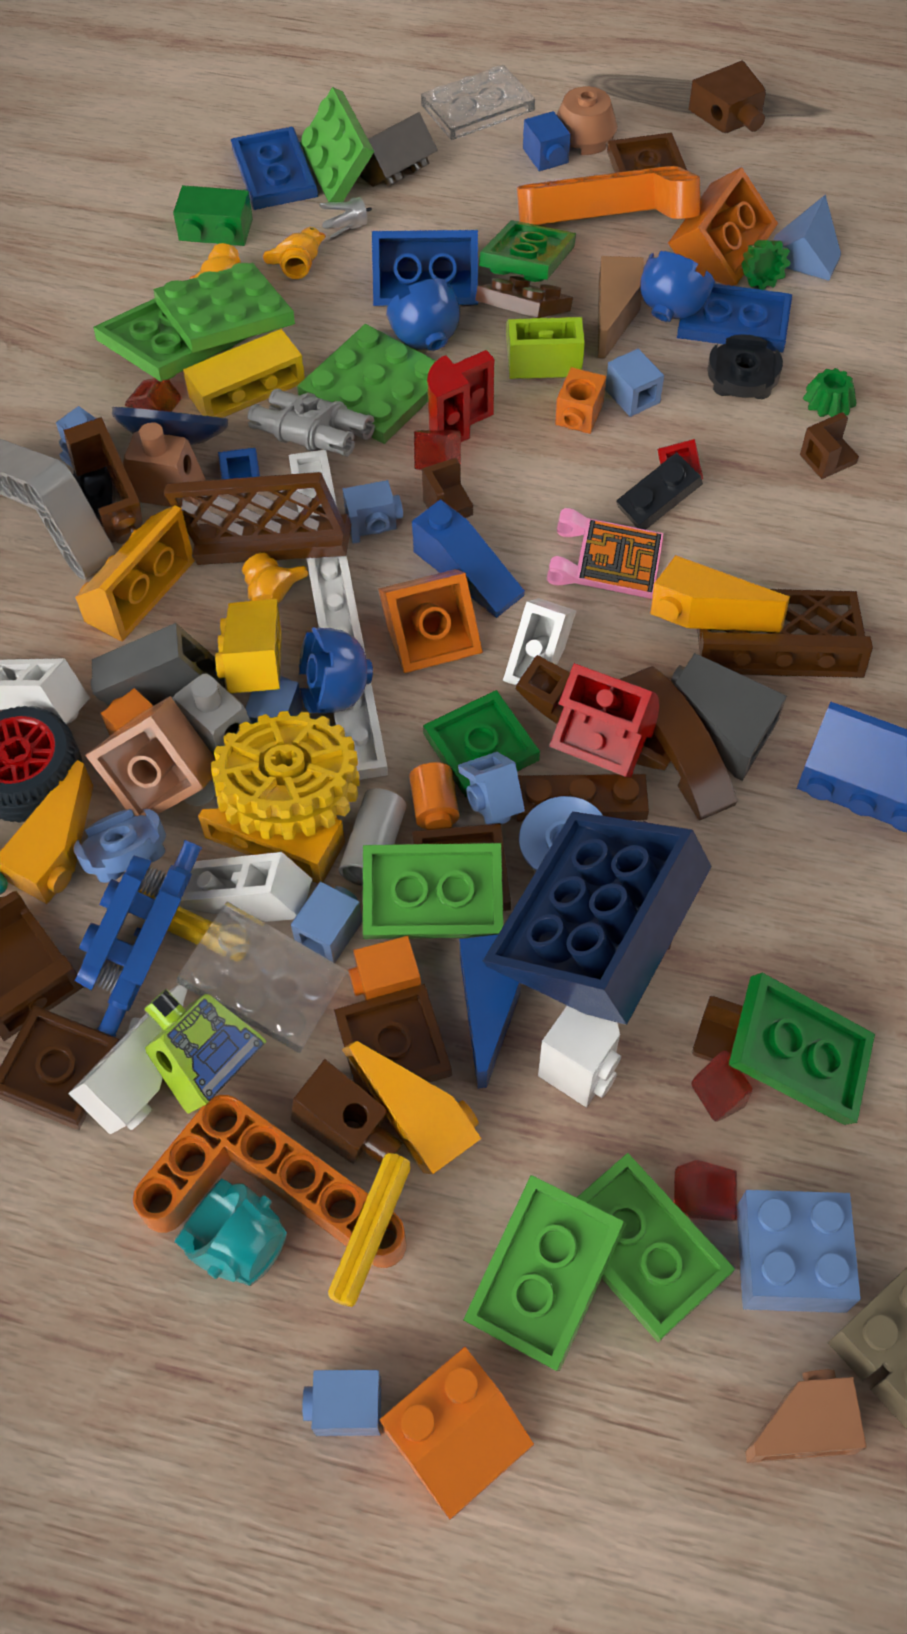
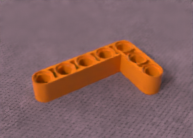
M664 166L532 183L517 187L519 222L534 225L656 209L669 218L674 219L692 218L700 215V176L678 166Z
M217 1095L208 1104L200 1108L139 1182L133 1195L135 1210L146 1225L158 1233H167L175 1230L184 1222L228 1165L233 1162L347 1246L368 1193L238 1099L230 1095ZM226 1116L237 1118L235 1125L230 1130L225 1132L214 1130L217 1121ZM272 1144L276 1146L274 1153L265 1160H255L252 1158L254 1149L259 1145ZM194 1155L205 1157V1161L199 1169L193 1172L182 1171V1166L189 1157ZM307 1171L315 1175L313 1183L307 1188L295 1189L290 1186L292 1178L297 1173ZM160 1195L172 1196L171 1203L166 1210L160 1213L149 1212L150 1205L156 1197ZM349 1200L356 1205L353 1213L346 1218L336 1219L329 1214L332 1205L337 1201ZM394 1212L386 1229L393 1231L397 1237L390 1247L378 1249L372 1265L378 1268H388L396 1265L403 1258L406 1251L405 1229L402 1220Z

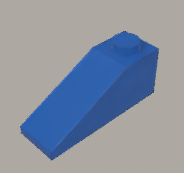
M441 499L412 520L413 552L439 573L454 569L465 572L471 598L494 617H499L524 597L525 590L471 523Z
M498 934L459 939L460 964L477 1089L487 1088L521 994L520 982L487 967L483 962Z

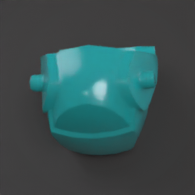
M221 1178L196 1207L174 1242L184 1250L188 1259L207 1271L214 1279L220 1277L231 1282L236 1281L252 1286L274 1265L282 1251L288 1233L279 1222L280 1218L270 1208L272 1201L268 1197L262 1195L260 1198L246 1185H232Z

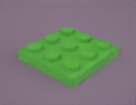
M238 263L230 269L219 272H204L196 278L185 281H170L162 287L153 289L155 302L192 353L295 324L294 311L254 263Z
M155 298L93 327L97 341L160 382L171 379L177 373L183 371V369L202 362L221 351L229 350L235 344L247 339L244 338L192 353L159 308Z
M364 324L297 385L298 395L309 392L315 394L317 398L326 401L343 402L347 409L354 412L373 416L374 422L372 424L375 425L371 437L385 444L428 402L427 377L431 366L436 360Z

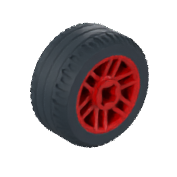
M16 706L15 708L10 707L0 711V819L3 821L25 822L50 791L59 785L58 782L64 780L68 774L67 771L71 769L72 765L77 760L83 763L81 753L70 728L61 718L46 709L35 708L34 706Z

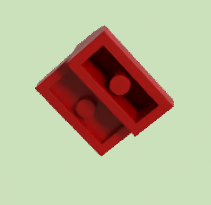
M487 350L467 357L455 364L447 355H444L434 362L428 372L429 436L433 447L438 453L470 439V425L494 415L495 359Z
M574 663L559 701V705L564 706L549 747L631 778L646 737L652 738L659 713L658 695L655 692Z

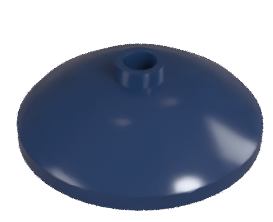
M112 407L113 417L132 434L139 431L144 424L157 423L161 425L164 435L184 437L189 441L190 445L204 443L219 435L228 427L227 418Z

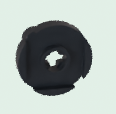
M733 335L726 338V343L718 348L717 343L710 352L707 367L709 379L713 382L714 392L720 396L768 398L780 379L783 367V359L780 352L776 349L774 353L771 349L767 348L768 341L753 335ZM747 364L748 368H742L740 365Z

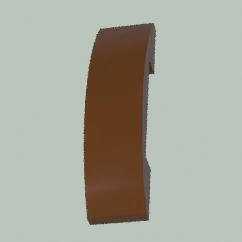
M536 655L516 684L515 689L538 711L555 724H558L564 706L559 705V701L570 672ZM653 733L652 738L646 737L636 764L665 771L671 760Z
M653 666L620 678L619 680L655 692L658 695L659 713L654 735L679 773L681 779L677 786L697 819L700 821L735 806L738 802L722 758L702 721L677 687Z

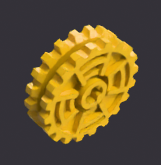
M281 711L274 718L264 714L258 716V722L254 724L245 721L238 725L239 732L237 734L228 732L223 737L225 746H216L214 750L215 761L211 762V771L220 812L226 813V819L231 825L240 822L241 830L244 833L251 834L257 830L261 832V838L271 839L275 834H282L284 840L294 839L296 833L303 832L308 837L316 834V827L322 825L330 828L335 825V816H346L350 811L349 802H356L358 798L357 787L360 786V779L356 767L358 765L357 751H354V741L351 736L345 737V730L341 725L338 724L331 727L329 718L324 716L312 719L309 712L302 711L298 716H290L288 711Z

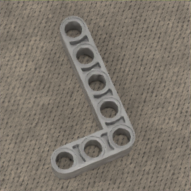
M0 439V494L36 509L69 567L78 577L85 580L102 568L107 559L115 555L116 552L75 477L60 460Z

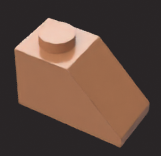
M831 1369L803 1373V1381L797 1382L787 1392L746 1449L747 1463L855 1455L867 1448L853 1377L836 1378L835 1370Z

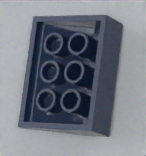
M572 811L484 957L483 962L487 967L579 1012L627 1025L712 867L694 831L686 828Z

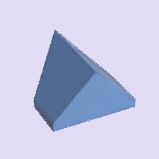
M825 194L778 232L773 241H782L783 247L790 250L786 259L791 264L787 269L829 281L840 260L841 251Z

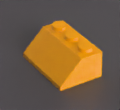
M174 505L150 516L140 528L133 531L129 540L119 551L107 559L104 567L92 580L82 586L75 598L85 623L123 642L195 562L192 557L193 552L182 508Z

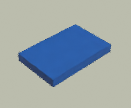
M291 126L231 139L232 150L246 190H249L253 210L318 197L316 183L294 127Z
M714 284L703 308L694 316L679 321L677 338L725 344L726 338L733 335H753L768 341L767 348L774 352L777 349L783 353L793 294Z

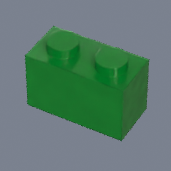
M182 185L173 211L179 241L213 244L226 243L245 246L253 220L249 190Z

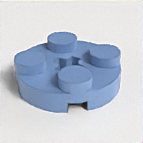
M132 809L113 813L93 823L85 830L88 839L83 842L82 846L78 840L74 845V852L82 869L89 874L96 875L100 882L107 883L111 879L116 880L123 875L133 855L151 860L152 862L160 859L165 853L163 842L166 838V832L158 814L153 810L144 809L146 816H134Z

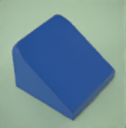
M256 447L218 452L222 479L260 477Z

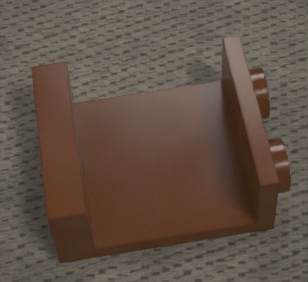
M102 417L63 430L70 461L77 477L105 466L107 467L121 501L98 509L101 524L111 543H126L133 531L143 525L140 501Z

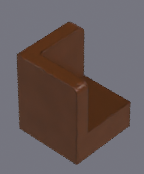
M843 412L806 429L800 456L821 479L851 467L858 462V454L843 439L848 417Z
M457 458L422 468L423 502L427 509L441 499L464 518L473 516V503L461 485V464Z
M710 996L699 1026L692 1054L737 1070L729 1066V1061L743 1006Z

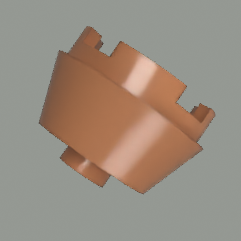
M577 87L567 92L556 114L571 134L570 146L580 148L581 155H591L604 151L606 143L611 138L613 139L618 128L609 95L596 87Z

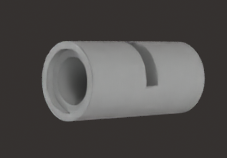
M379 788L369 789L365 792L353 826V832L349 837L339 866V873L346 880L363 886V845H394L407 807L402 797L389 790Z

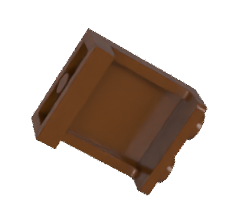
M17 891L0 897V1037L3 1041H6L20 1031L33 1005L50 1011L84 988L83 985L75 981L77 973L65 955L60 953Z

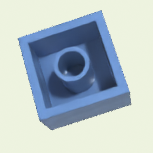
M746 1190L736 1206L743 1310L847 1313L861 1300L850 1193Z

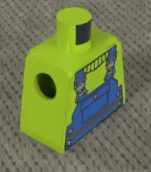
M165 989L144 1008L163 1029L145 1047L146 1053L182 1108L188 1114L208 1104L267 1042L258 1032L208 994H203L184 1008Z

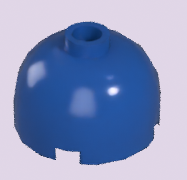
M660 251L658 257L655 258L654 253H651L641 276V295L645 303L652 309L651 314L655 318L664 322H671L672 319H685L698 313L707 302L715 284L713 276L706 271L703 277L695 271L698 263L679 254Z
M427 279L409 286L410 294L403 299H400L399 294H397L389 303L386 316L393 331L405 345L415 349L435 351L447 344L448 339L451 338L459 326L460 306L451 284L448 287L443 279Z
M311 628L313 632H307L304 636L299 660V675H307L308 688H300L304 706L309 713L344 711L355 705L364 693L366 684L371 683L373 677L372 662L370 659H366L364 649L358 640L347 632L334 628Z

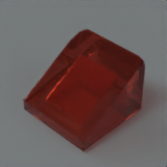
M156 378L143 380L124 405L127 408L172 412L182 397L169 379L160 382Z
M414 431L415 469L422 470V468L452 458H457L461 464L460 431Z
M726 1050L720 1052L691 1082L692 1088L715 1122L721 1121L745 1108L753 1092V1088L744 1074L729 1066L731 1054Z
M700 1160L677 1166L674 1178V1203L688 1218L736 1221L737 1171Z

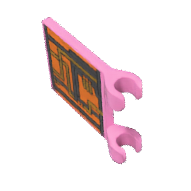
M570 508L561 510L557 533L563 537L584 536L578 566L564 557H552L547 575V581L550 584L566 585L576 583L652 599L664 533L586 518Z

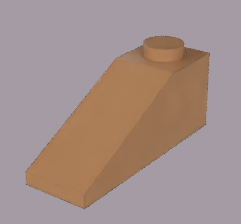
M601 256L598 290V358H606L640 311L642 300L640 281L644 269V257Z

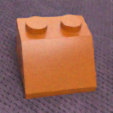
M454 569L378 588L387 628L404 673L483 653L465 572Z
M466 1347L462 1348L379 1419L384 1432L449 1520L456 1516L534 1446V1443L501 1391Z

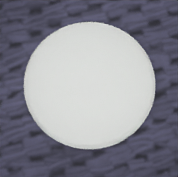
M210 780L204 789L186 798L184 801L192 806H202L209 803L215 796L213 781Z

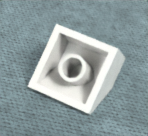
M566 1006L542 1040L538 1076L586 1108L595 1094L603 1098L617 1076L614 1070L621 1059V1055L616 1053L620 1038L617 1022L586 1015Z

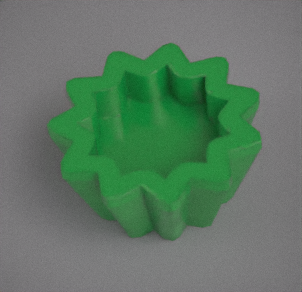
M757 240L754 245L748 246V251L743 254L744 260L741 265L750 287L757 286L760 290H764L767 286L774 288L777 279L785 278L784 269L791 262L786 259L790 250L783 247L782 241Z
M837 368L833 370L825 369L823 373H818L807 385V392L803 396V400L809 403L808 410L817 411L820 417L826 415L833 417L842 412L845 415H849L850 408L855 407L857 404L853 378L847 376L846 371H839Z

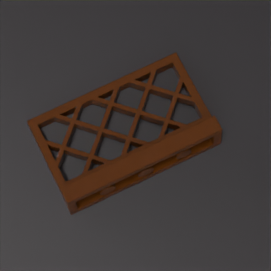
M321 472L169 483L165 485L164 495L170 505L182 508L188 535L194 543L192 557L197 565L246 562L250 557L258 553H267L270 558L275 560L347 555L352 524L347 514L339 513ZM314 488L317 495L311 498L296 490ZM268 491L279 497L273 501L257 494V492ZM229 494L240 500L235 504L219 495ZM183 497H192L202 503L200 506H196L183 500ZM288 500L304 509L299 513L284 506V504ZM249 503L266 512L260 515L245 507ZM212 506L228 513V515L223 518L207 509ZM314 512V513H316V514H318V515H320V516H310V515ZM274 515H276V516L280 517L281 519H271V518H272ZM236 518H239V519L243 520V521L233 522ZM200 520L207 524H199L198 526L197 522Z
M770 589L790 596L788 605L800 604L807 608L800 615L788 607L785 620L790 623L784 626L780 632H766L768 634L750 633L752 631L724 630L727 633L709 632L712 629H697L699 655L741 675L864 678L873 650L871 636H865L857 591ZM847 605L848 611L841 616L829 609L828 606ZM818 615L831 624L822 629L809 620ZM799 628L809 635L791 633H793L795 630ZM840 629L850 636L832 634H834L836 631Z

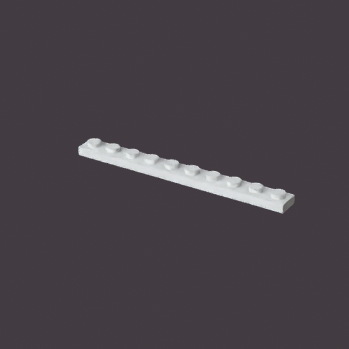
M326 450L288 455L291 474L322 473L336 504ZM314 488L296 490L311 498L317 495ZM297 505L298 512L300 513L304 508ZM313 512L310 516H320V515H318V514H316V513ZM347 555L306 558L318 628H334L347 632L358 640L365 652ZM370 683L366 684L364 693L354 706L344 711L333 712L335 724L341 725L345 730V737L351 736L354 741V751H357L358 765L356 767L360 780L388 775L372 684Z

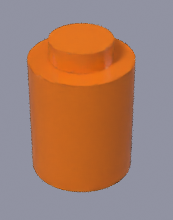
M439 762L425 763L417 766L409 775L416 824L426 830L451 828L460 816L451 767Z

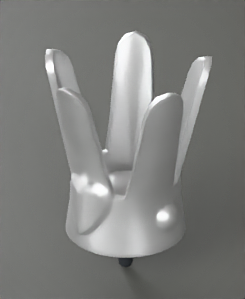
M360 197L351 198L348 202L319 204L322 209L346 211L322 223V227L325 229H336L346 226L332 234L330 240L349 228L356 229L366 225L367 212L372 210L371 207H365Z

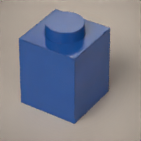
M554 111L524 119L523 149L539 172L569 163L571 134Z

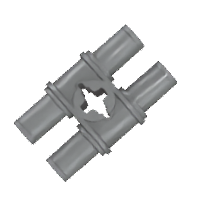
M276 388L269 396V403L272 404L269 406V409L254 404L248 411V419L250 420L248 425L250 428L274 434L283 443L293 442L305 446L309 451L323 449L346 457L354 449L355 441L352 440L355 436L368 440L375 428V425L372 424L374 422L373 416L354 412L347 409L343 402L326 401L317 398L315 394L309 392L295 395Z

